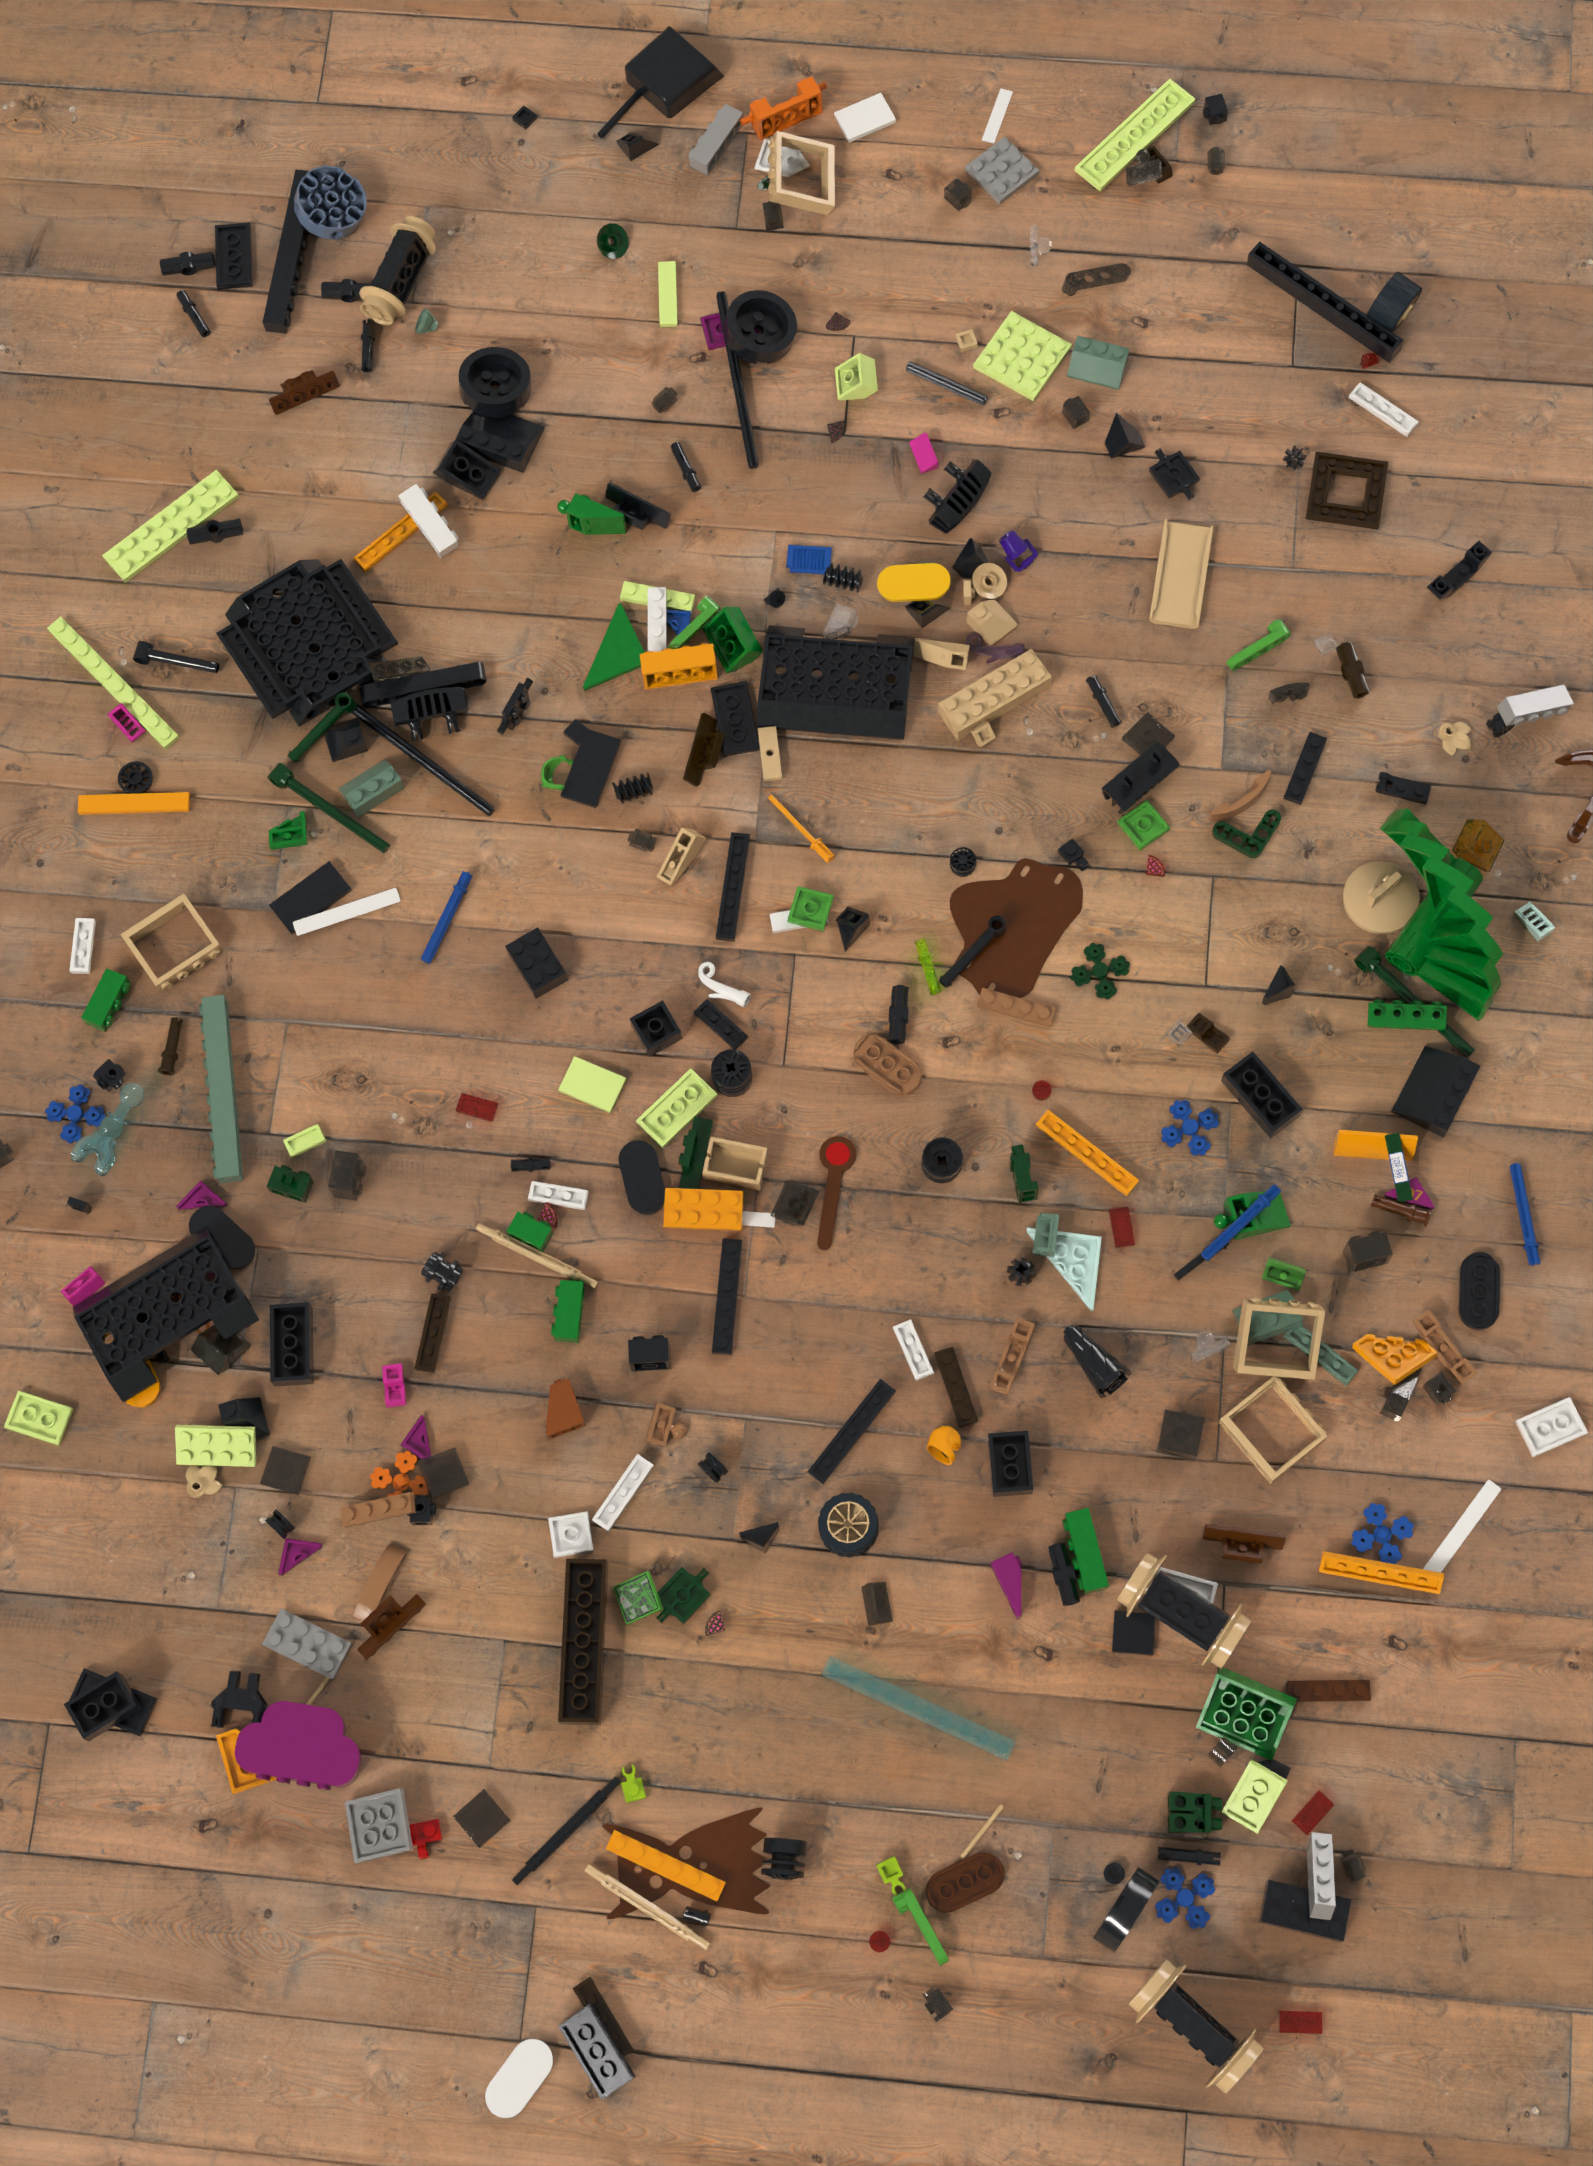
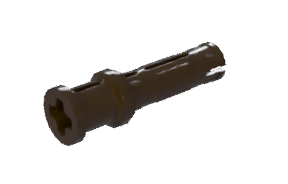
M176 1017L171 1018L165 1051L161 1053V1067L158 1068L160 1074L175 1075L174 1066L175 1061L178 1060L176 1051L183 1023L182 1019L178 1021Z

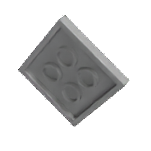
M1005 136L965 166V171L999 205L1039 175V170Z
M403 1788L345 1802L354 1863H362L413 1850Z

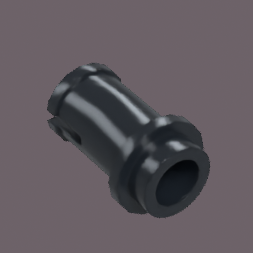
M689 1906L686 1907L683 1919L700 1923L701 1926H708L711 1918V1913H708V1910L701 1911Z

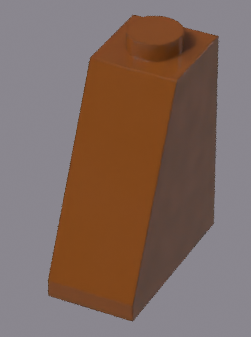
M561 1378L550 1385L546 1435L549 1440L586 1426L569 1379Z

